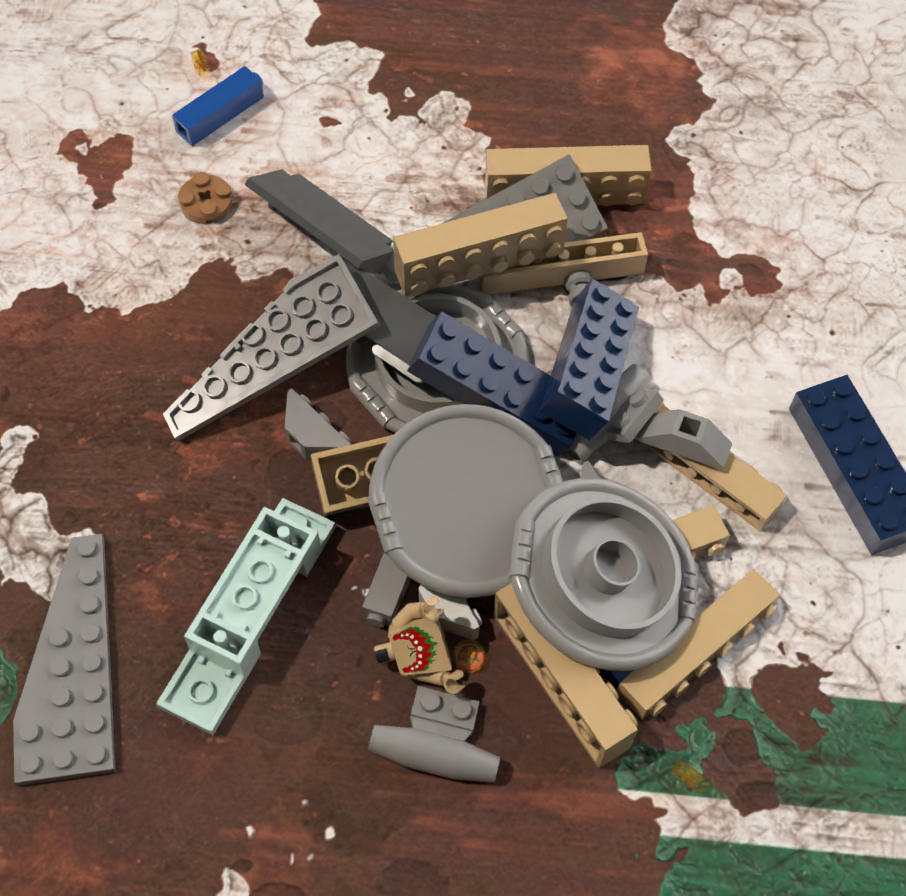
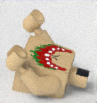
M433 596L428 602L406 604L393 618L392 624L389 626L388 635L390 642L374 646L378 664L396 660L401 675H408L412 679L443 686L451 694L458 693L465 688V685L458 684L456 680L462 678L464 674L461 670H456L452 674L449 672V670H452V659L439 619L445 610L436 609L435 604L439 601L438 597Z

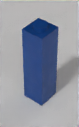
M243 66L172 114L175 131L193 147L264 98L261 77L256 72L253 73L246 66Z

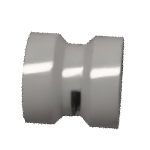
M587 271L572 272L564 279L566 290L570 292L568 300L571 307L575 298L592 279L591 274Z

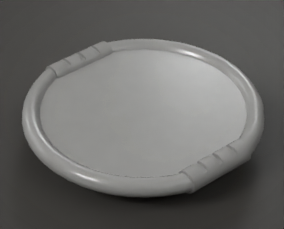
M452 284L448 287L428 290L420 295L407 296L408 299L434 316H437L442 311L529 363V352L523 334L524 331L489 294H484L462 285ZM400 289V290L397 291V292L401 293L402 295H404L402 289ZM368 340L363 345L355 341L348 345L346 373L350 391L384 429L396 433L406 423L427 411L439 407L462 404L426 382L416 383L377 357L372 352L374 342Z
M473 404L449 405L427 411L415 417L390 438L374 465L367 500L384 553L389 556L401 571L419 584L443 594L458 597H485L495 595L497 591L512 583L509 579L515 521L538 494L557 483L563 482L551 445H548L525 422L504 411L487 406Z
M600 478L566 480L538 494L515 521L509 579L512 581L517 600L530 623L539 634L557 650L571 659L594 668L609 671H627L647 667L659 662L672 653L684 640L692 624L695 622L698 566L694 561L689 545L668 514L637 490Z

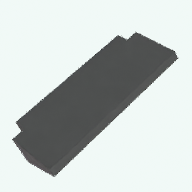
M280 169L249 177L244 184L359 269L382 274L394 253V249L390 247L393 242L392 239L301 174L289 175Z
M342 257L380 325L379 328L355 342L363 345L368 340L374 342L372 352L377 357L416 383H423V380L407 372V369L428 325L436 316Z

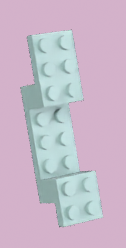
M284 498L281 499L275 511L266 507L262 509L184 635L189 651L157 701L156 705L159 709L214 735L261 655L257 642L297 573L306 577L335 530V522Z

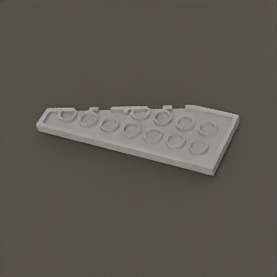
M570 154L443 222L446 223L556 193L568 218L565 242L586 240L608 228ZM394 253L383 270L388 283L399 282L394 269Z
M340 254L290 281L282 289L284 292L274 302L271 301L264 308L265 312L253 324L250 323L220 354L221 358L211 368L207 367L201 374L203 377L190 390L186 389L163 413L176 440L184 439L380 327Z
M102 534L71 538L13 719L14 783L17 786L116 772L105 543Z

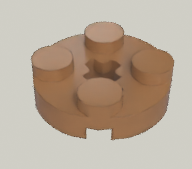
M205 172L194 174L193 178L183 184L178 194V201L183 215L188 220L198 224H207L206 221L213 219L216 222L222 220L229 214L233 206L230 185L222 178L208 175ZM210 196V201L205 200L204 202H201L202 197Z

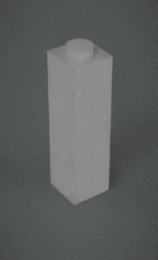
M383 553L362 606L363 618L369 624L376 627H384V625L389 627L392 624V620L398 614L411 580L385 553Z

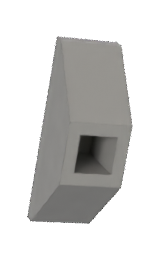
M292 388L287 392L286 438L287 442L303 458L310 460V456L313 453L352 444L344 432H337L332 427L331 421L324 413L318 414L312 408L310 400L305 395H298Z
M681 409L653 413L642 427L638 438L640 442L722 471L732 446V442L709 419Z

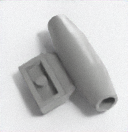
M632 364L621 374L609 422L590 441L576 434L572 446L565 451L569 458L577 463H583L604 445L609 438L612 441L628 443L634 439L664 401L658 391L644 390L650 379L648 372L644 368Z
M421 686L417 688L410 715L412 728L374 725L368 751L404 767L454 780L494 783L500 761L499 756L465 742L472 735L480 701Z

